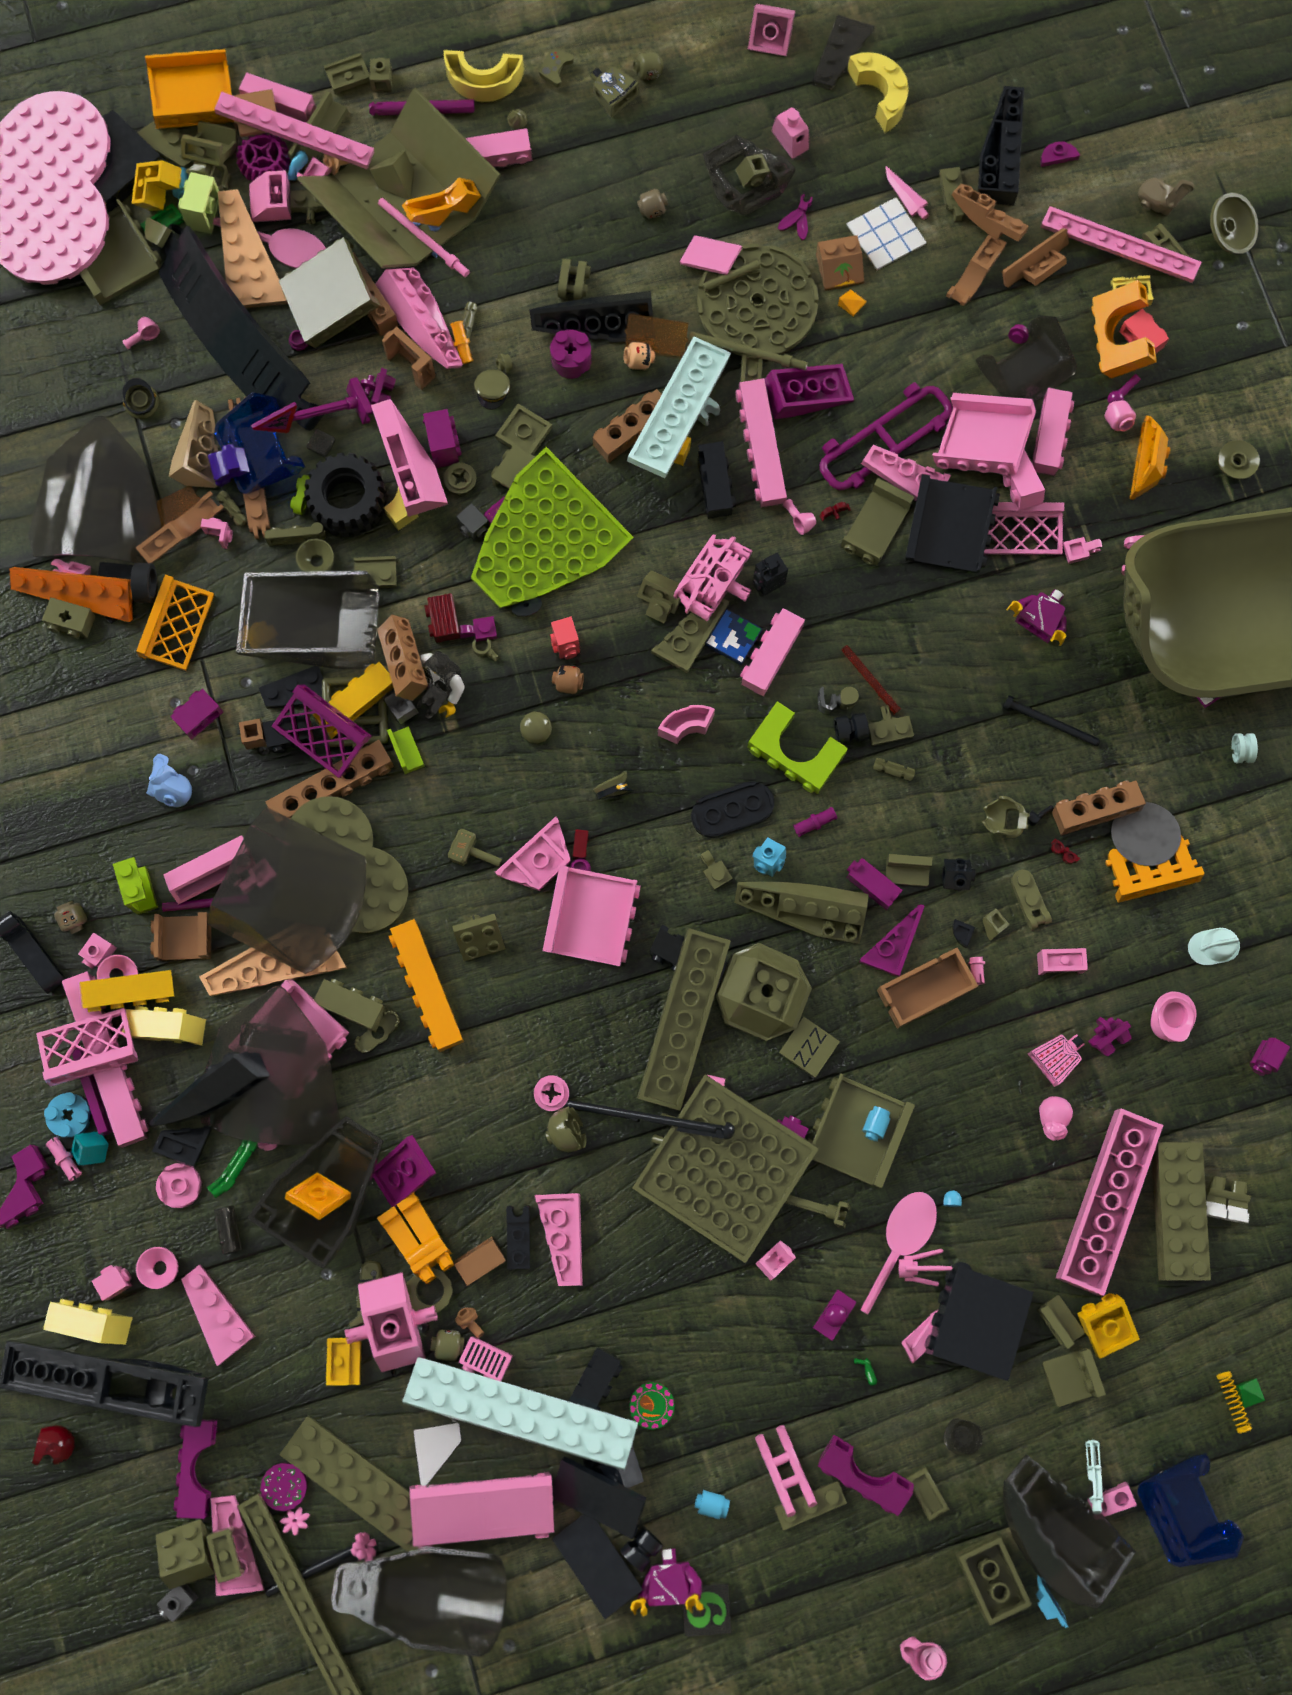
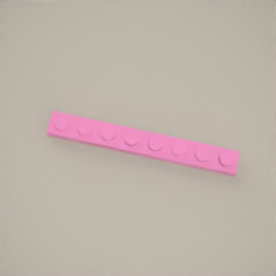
M221 92L215 106L216 114L368 169L374 154V148L224 92Z
M1049 206L1041 224V228L1055 233L1065 228L1067 229L1068 238L1193 283L1201 265V261Z

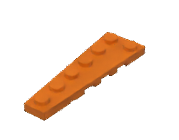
M19 567L10 568V585L12 590L50 600V597L89 608L93 613L125 622L133 620L130 579Z

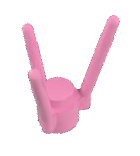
M943 1249L932 1250L912 1256H904V1259H899V1278H905V1281L939 1286V1282L913 1275H918V1271H951L952 1267L918 1266L917 1261L913 1262L914 1260L943 1253Z

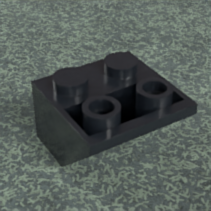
M633 1445L631 1446L625 1470L582 1458L586 1467L627 1488L644 1481Z

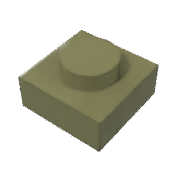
M654 594L645 615L665 623L673 602Z

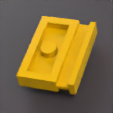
M327 1338L326 1385H361V1340L348 1344V1338Z

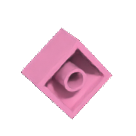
M756 4L748 49L786 56L795 11Z

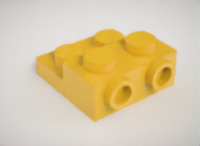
M1106 1294L1102 1297L1101 1302L1095 1305L1093 1303L1085 1304L1081 1308L1082 1311L1077 1313L1082 1327L1088 1335L1094 1352L1099 1359L1140 1340L1126 1303L1118 1294Z

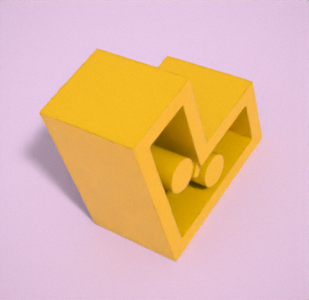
M163 160L137 163L131 204L149 211L164 210L166 190L179 189L182 168Z

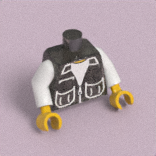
M436 651L434 654L420 655L428 685L449 701L447 704L439 707V713L447 710V715L445 716L447 718L456 712L454 704L458 703L465 688L461 678V669L450 660L448 655L443 654L441 651Z

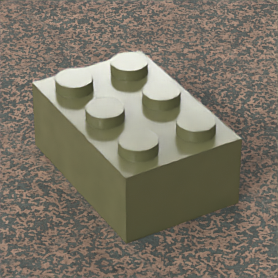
M994 1534L954 1553L982 1616L989 1625H993L1032 1606L999 1535Z

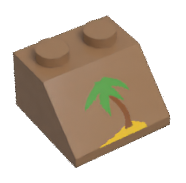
M857 235L818 242L816 258L825 291L864 283L862 251Z

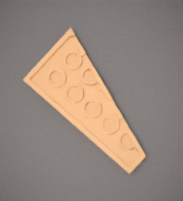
M218 191L226 283L245 308L288 304L280 286L279 278L239 191Z
M295 922L199 977L209 996L212 997L280 983L285 980H294L347 969L324 927Z

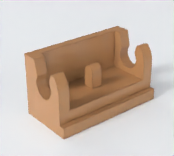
M490 1237L454 1260V1265L468 1286L506 1260L493 1237Z

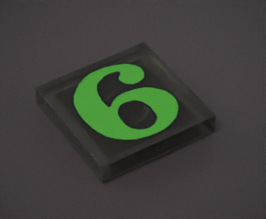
M728 1583L703 1584L701 1599L699 1600L703 1604V1610L699 1611L696 1605H694L693 1613H690L685 1604H683L685 1637L732 1633Z

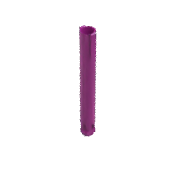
M474 99L429 100L441 114L475 113ZM406 101L377 102V104L371 102L369 104V113L373 116L375 114L400 115Z

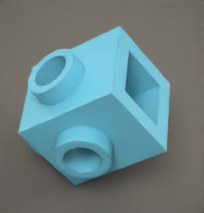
M767 837L762 846H758L752 857L754 858L756 870L761 874H768L773 877L775 872H779L784 866L786 847Z

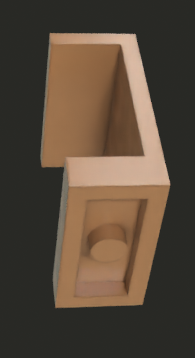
M198 912V916L162 917L159 914H154V920L151 921L152 934L154 933V942H151L150 949L155 959L158 961L211 959L210 914Z

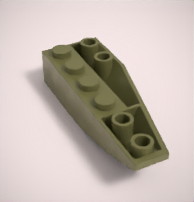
M738 882L734 903L818 937L860 944L868 905V894L801 883Z

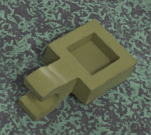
M709 850L701 854L700 857L708 868L703 871V874L713 890L718 889L733 879L722 860L715 863Z

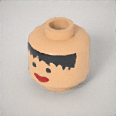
M631 342L628 347H625L624 363H627L630 369L647 370L650 364L654 363L655 352L651 350L648 343Z

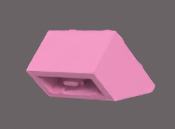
M286 170L265 172L249 184L252 222L291 220L290 182Z

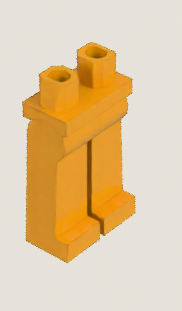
M413 1193L396 1205L403 1213L421 1244H419L400 1212L394 1206L377 1217V1219L403 1254L413 1273L428 1284L436 1278L431 1269L433 1266L439 1264L443 1271H447L454 1266V1263L450 1256L452 1254L451 1251L444 1244L420 1200Z

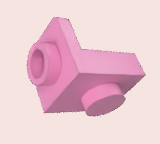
M313 157L304 174L298 172L296 176H328L332 169Z
M217 518L202 519L201 528L203 532L207 535L220 536V545L222 548L227 549L228 542L231 543L233 532L227 522H222Z
M780 1241L755 1264L771 1281L796 1256L788 1245Z

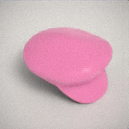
M1172 991L1165 993L1156 1001L1151 1015V1028L1158 1038L1168 1042H1182L1188 1038L1196 1021V1007L1192 999L1183 993Z

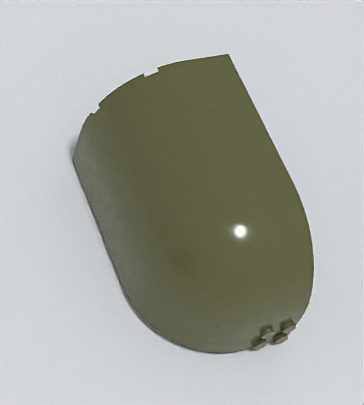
M1292 507L1175 524L1148 533L1130 547L1125 558L1123 608L1126 627L1147 667L1163 685L1178 693L1199 698L1224 697L1292 687Z

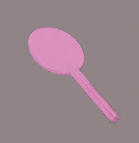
M215 217L213 225L221 227L220 218ZM283 229L275 232L272 236L257 231L261 241L269 244L272 255L284 265L297 269L303 262L309 261L318 252L326 249L317 237L303 230Z
M923 1192L909 1194L899 1201L891 1212L886 1227V1240L892 1251L861 1308L862 1312L869 1314L898 1257L915 1253L929 1240L936 1224L937 1211L933 1199L928 1194Z

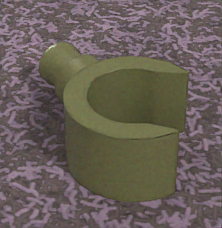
M488 638V647L484 651L477 650L475 639L473 640L472 648L475 655L478 657L488 656L494 661L498 660L499 655L492 650L491 642Z

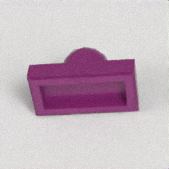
M837 1289L813 1328L833 1341L857 1302Z

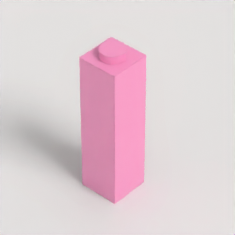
M246 73L239 87L240 94L272 89L276 111L306 123L316 109L312 95Z

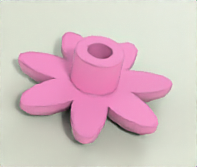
M299 1507L295 1514L293 1511L287 1510L288 1518L280 1520L281 1524L286 1525L283 1533H287L292 1529L293 1535L296 1536L299 1528L306 1529L308 1527L303 1521L308 1519L310 1514H302V1507Z

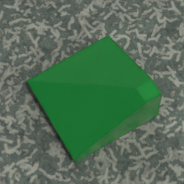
M1257 1378L1236 1385L1238 1396H1240V1401L1243 1402L1242 1406L1244 1408L1265 1401Z

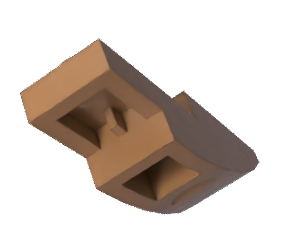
M962 183L953 191L952 196L962 211L977 226L991 236L999 239L1002 234H1005L1019 241L1026 234L1029 226L1019 219L1006 215L1001 210H996L994 208L996 201L988 195L981 194L973 190L971 186Z

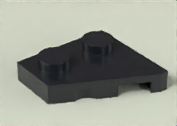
M212 1127L161 1130L152 1152L195 1168L212 1131Z

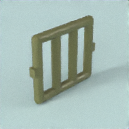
M355 673L349 674V677L324 678L322 680V698L329 702L332 700L330 686L348 685L353 678H359L360 676ZM383 698L376 703L378 704L379 716H362L353 721L357 725L379 724L380 736H371L364 745H370L377 740H380L381 744L388 743L387 704ZM350 739L343 740L344 746H352L354 749L357 745ZM339 741L329 742L330 747H340Z

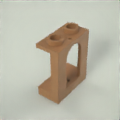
M397 326L384 335L382 343L387 360L390 361L399 352L412 364L411 369L415 384L422 390L436 377L432 358Z

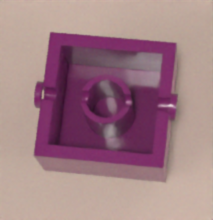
M448 409L424 413L423 423L426 426L432 462L435 467L441 468L459 463L458 456L462 455L454 417L449 416Z

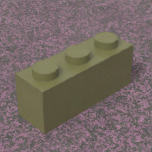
M332 978L331 982L324 979L314 1001L326 1011L376 1032L384 1012L387 1010L382 1005L383 1001L374 996H371L370 999L362 996L364 992L354 987L348 990L343 987L344 983Z

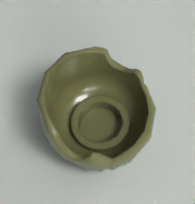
M536 711L526 714L520 723L522 737L529 743L539 744L546 741L552 732L551 721L548 716Z

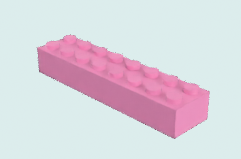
M1121 1108L1114 1111L1056 1279L1097 1296L1105 1295L1163 1125Z

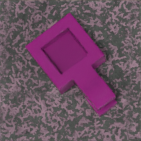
M493 616L473 619V625L459 626L461 638L475 636L476 642L485 641L487 638L489 640L497 639Z

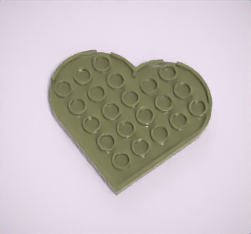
M326 796L315 798L297 809L287 825L269 917L355 933L377 932L392 924L402 913L408 897L407 878L403 868L393 856L383 850L372 847V828L369 820L360 808L350 801L339 797Z

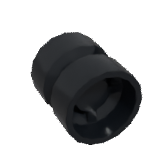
M864 712L852 714L851 718L847 716L834 718L836 738L841 744L851 743L852 739H855L857 742L869 740V726Z
M641 1525L637 1530L634 1540H628L620 1549V1552L635 1568L642 1572L651 1562L650 1557L656 1556L664 1545L646 1527Z

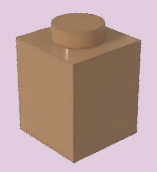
M261 719L239 722L242 744L247 750L267 746Z

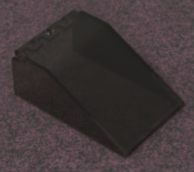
M367 571L244 573L236 653L243 656L332 669H366L367 666L374 664L375 649L368 647L376 646L377 629L370 627H377L379 610L372 607H379L380 592L376 591L379 590V586Z

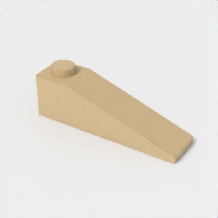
M197 400L192 404L172 458L169 477L185 486L216 488L217 486L208 460V454L218 452V445H215L214 433H216L214 413L211 408Z

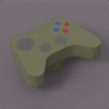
M550 50L539 69L541 78L555 87H560L561 70L565 65L574 63L573 54Z

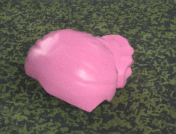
M1048 1097L1043 1100L1039 1107L1044 1134L1052 1141L1064 1139L1068 1133L1066 1127L1073 1117L1071 1104L1061 1097Z
M910 1637L900 1644L903 1659L911 1665L914 1672L924 1680H935L943 1674L947 1658L941 1646L931 1642L921 1643L915 1637Z

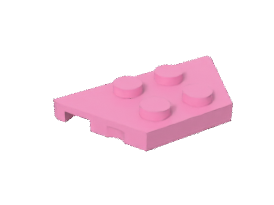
M553 818L505 862L495 874L498 877L538 891L546 886L558 874L560 865L567 866L571 862L558 818Z

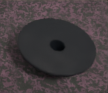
M539 597L511 605V610L517 616H530L540 610L542 601Z

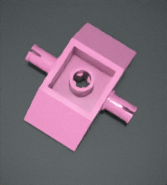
M403 1272L358 1284L364 1325L345 1329V1337H348L347 1343L351 1344L368 1339L373 1357L381 1372L414 1364L418 1357L426 1359L418 1325L438 1320L435 1306L418 1311L412 1309ZM393 1323L395 1324V1328H392L391 1325L387 1324Z

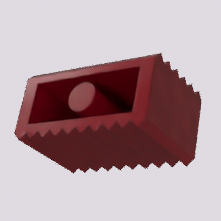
M452 593L428 597V605L424 606L426 617H431L432 624L428 625L430 637H434L436 643L460 639Z

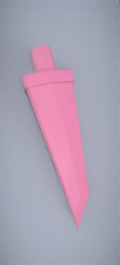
M886 166L887 180L909 211V214L912 217L918 214L925 220L929 216V213L924 209L928 204L927 201L920 197Z

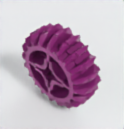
M263 133L262 135L257 134L254 137L248 136V141L242 139L243 145L238 146L239 152L236 153V158L241 174L245 175L248 181L252 179L253 182L268 171H289V164H291L288 155L289 149L280 137ZM278 153V158L274 161L275 154ZM253 155L252 162L249 164L250 157Z

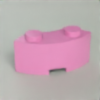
M690 705L689 707L675 710L660 724L658 736L678 744L681 738L688 734H706L714 717L715 709L704 705Z

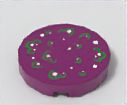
M284 1462L274 1465L265 1473L260 1490L263 1500L269 1507L278 1511H287L294 1509L303 1501L308 1483L306 1475L299 1468Z

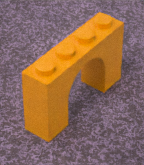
M1136 280L1093 297L1091 309L1096 322L1094 330L1098 337L1096 346L1101 362H1099L1101 372L1112 379L1156 363L1154 343L1147 337L1124 345H1116L1113 337L1115 327L1121 318L1131 312L1149 306L1146 287Z

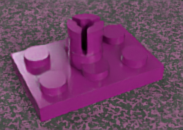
M413 1135L406 1137L370 1171L391 1207L394 1206L395 1208L398 1207L396 1204L413 1194L436 1174Z

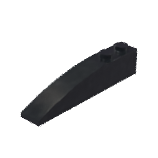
M651 291L579 299L529 310L532 331L556 334L559 331L576 330L585 333L589 339H604L609 342L655 338Z

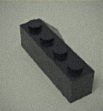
M662 924L650 949L651 959L661 965L666 963L672 966L671 970L675 972L685 937L680 934H669L667 932L669 928ZM726 961L724 962V966L721 972L716 992L718 990V987L720 985L723 974L728 964Z

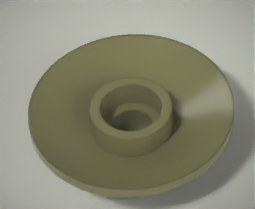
M1234 440L1226 443L1221 448L1218 454V464L1222 472L1228 477L1241 480L1251 477L1257 471L1260 458L1257 450L1250 443Z

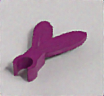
M805 194L801 195L798 209L784 217L778 225V230L783 231L797 222V234L801 240H805L808 234L806 211L812 205L813 199L811 196L809 202H804Z

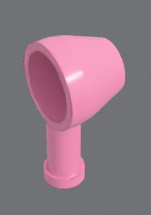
M142 317L138 320V332L122 342L129 350L131 346L142 339L146 341L155 339L159 335L160 329L153 320L148 317Z
M791 499L783 503L784 508L793 517L794 526L799 534H806L816 525V518L812 513H800Z

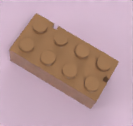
M955 948L939 956L938 959L935 958L880 986L877 992L885 1007H891L888 1013L896 1028L899 1029L975 990L978 984L959 949Z

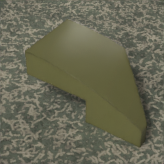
M147 217L145 222V239L163 248L172 230Z

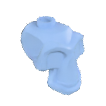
M157 754L153 758V770L149 777L150 781L146 793L167 806H184L192 795V786L189 780L167 765L169 761L167 756Z

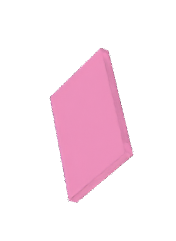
M694 236L680 260V265L727 275L742 247L736 244Z

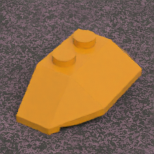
M1148 415L1141 426L1130 499L1132 500L1155 487L1161 478H1165L1167 466L1164 464L1165 459H1168L1170 447H1167L1168 437L1160 425Z

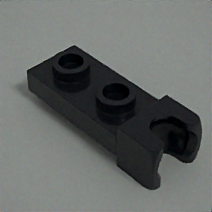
M509 1205L506 1207L507 1269H530V1206L526 1205L523 1208V1214L516 1216L513 1212V1207Z

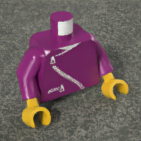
M1054 589L1049 596L1041 592L1037 596L1030 595L1018 601H1012L1006 610L1014 611L1013 617L1017 616L1016 623L1046 643L1057 640L1060 643L1059 646H1062L1066 638L1067 617L1063 614L1066 608L1060 604L1064 597L1060 591Z
M675 1548L662 1549L663 1563L651 1566L641 1585L643 1591L638 1594L637 1600L631 1604L633 1614L636 1615L637 1609L642 1607L640 1613L642 1616H646L648 1610L645 1604L647 1603L648 1606L685 1604L690 1613H693V1606L696 1605V1608L702 1611L703 1604L699 1601L701 1599L702 1580L695 1570L690 1567L689 1562H677Z

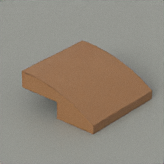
M272 89L233 95L277 112ZM237 121L240 137L267 133Z

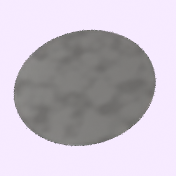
M1146 802L1142 811L1116 818L1112 824L1111 835L1116 849L1127 860L1139 865L1153 866L1166 862L1174 856L1181 842V831L1175 817L1168 810L1154 803Z

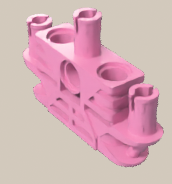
M713 534L685 574L674 593V598L679 597L682 604L686 608V614L691 611L705 621H708L727 592L737 596L744 602L749 597L752 590L735 582V580L742 571L744 563L749 559L752 550L735 542L736 537L715 539L716 535ZM684 592H687L691 595L690 599L688 598V596L684 594Z

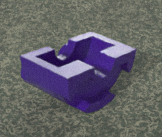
M233 444L223 446L219 452L208 454L216 486L222 487L231 482V478L240 477L250 472L244 448H235Z

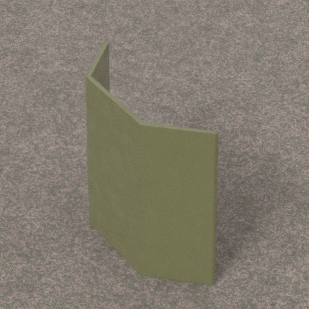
M413 88L391 132L372 146L374 154L368 169L350 163L333 176H298L297 180L381 268L417 266L434 251L378 205V201L384 198L407 218L406 212L402 207L407 199L380 189L369 170L370 168L405 150L414 168L411 199L444 191L458 177L473 180L481 197L467 213L453 210L441 224V228L438 231H431L427 224L421 223V225L417 226L440 246H443L476 220L501 175L416 88Z

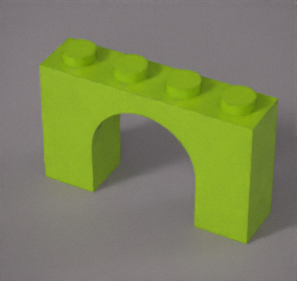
M777 701L749 740V751L758 758L761 756L766 759L767 764L772 768H779L784 771L785 776L790 780H797L802 783V787L806 791L818 794L846 755L848 748L830 736L821 751L812 760L807 762L790 760L782 752L779 739L793 720L795 713Z

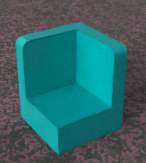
M98 1132L75 1134L71 1154L79 1166L103 1163L106 1159L108 1142Z

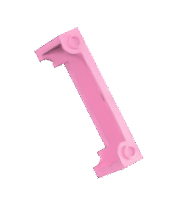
M549 1472L537 1473L534 1477L526 1475L523 1477L452 1484H432L429 1487L422 1485L410 1486L413 1547L418 1546V1550L432 1549V1545L533 1534H535V1538L549 1537V1533L554 1532L552 1478Z

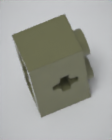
M50 597L42 621L47 626V629L52 632L59 633L63 631L68 636L79 639L80 637L88 638L96 615L89 608Z

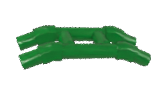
M247 1122L244 1138L238 1150L221 1176L207 1187L215 1198L233 1187L242 1168L252 1152L257 1148L260 1127L255 1126V1123Z

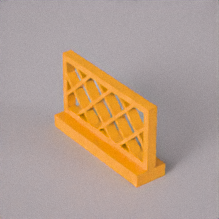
M165 574L136 650L138 657L148 658L187 671L214 598V593L174 580L173 577ZM176 587L185 589L188 596L177 600L174 595ZM198 595L208 597L206 604L197 607L193 598ZM191 599L195 609L183 613L179 604ZM177 605L181 615L170 619L167 611L169 608ZM197 612L200 621L190 626L186 617ZM183 618L188 628L176 632L172 623ZM170 624L174 634L162 638L160 634L161 628ZM190 631L193 636L192 642L183 645L179 636ZM176 637L181 647L169 652L165 642ZM163 644L167 653L157 656L152 654L155 646ZM183 650L186 656L184 664L174 662L171 655Z

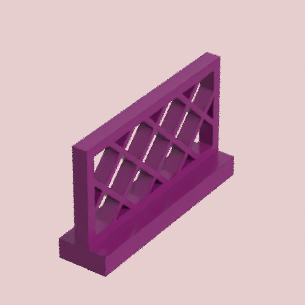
M305 684L297 685L293 690L294 694L271 727L335 776L341 778L363 745L369 741L371 735ZM297 699L303 703L304 713H294L293 705ZM309 714H318L321 719V726L311 727ZM305 715L307 728L297 729L295 716ZM291 717L293 730L286 731L280 726L284 718ZM326 727H335L338 732V738L328 740ZM322 728L324 741L314 742L312 729ZM308 730L310 743L303 744L299 741L298 731ZM350 739L357 744L352 752L345 753L343 740ZM339 741L341 753L331 755L329 742ZM325 743L326 756L316 754L315 744ZM342 756L343 765L340 770L333 767L331 757Z

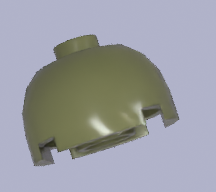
M569 1106L562 1108L550 1117L548 1131H546V1138L550 1144L553 1143L562 1152L577 1151L585 1148L587 1144L586 1134L581 1135L579 1127L583 1126L582 1121L574 1108H569Z

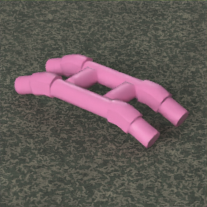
M784 1425L776 1428V1431L786 1453L773 1458L764 1435L756 1436L755 1440L788 1517L796 1514V1511L786 1489L799 1484L810 1508L816 1506L817 1501ZM790 1462L795 1475L782 1480L777 1467Z

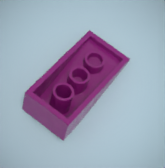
M843 364L807 367L806 370L799 368L771 370L764 379L773 419L795 417L854 401Z

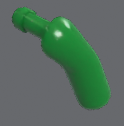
M855 1358V1364L865 1365V1375L869 1385H876L877 1378L870 1361L867 1358L866 1360Z

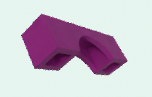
M202 1420L201 1427L181 1426L180 1438L183 1439V1448H180L178 1454L181 1471L178 1472L176 1477V1487H179L178 1497H175L174 1511H177L176 1518L205 1519L210 1514L211 1491L202 1487L198 1482L195 1474V1465L201 1452L207 1447L216 1444L218 1420Z
M833 1435L820 1456L818 1467L826 1475L839 1479L844 1486L860 1492L865 1499L878 1503L886 1512L899 1516L912 1496L914 1484L895 1472L884 1477L866 1475L855 1464L853 1458L854 1447Z

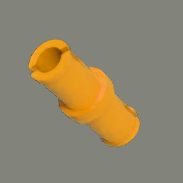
M463 321L451 323L450 326L455 339L454 347H457L462 363L468 364L473 362L474 360L469 348L470 340L466 337Z

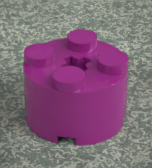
M565 330L556 333L550 345L553 368L564 378L574 379L580 377L581 374L589 370L592 362L591 344L587 335L576 330Z

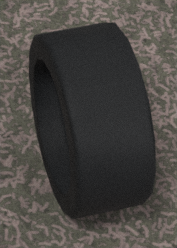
M135 563L132 567L131 593L136 603H153L156 599L157 573L152 563Z

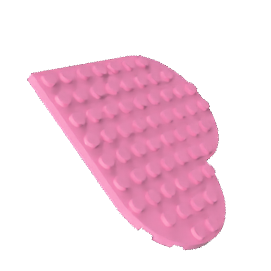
M54 91L35 95L18 104L0 122V264L15 277L29 283L38 282L42 285L56 284L59 280L67 277L71 279L80 274L79 272L85 268L87 269L98 257L105 244L106 231L109 230V215L107 214L106 203L94 186V183L99 179L106 167L105 160L107 153L110 152L111 144L107 124L99 111L89 101L73 93Z

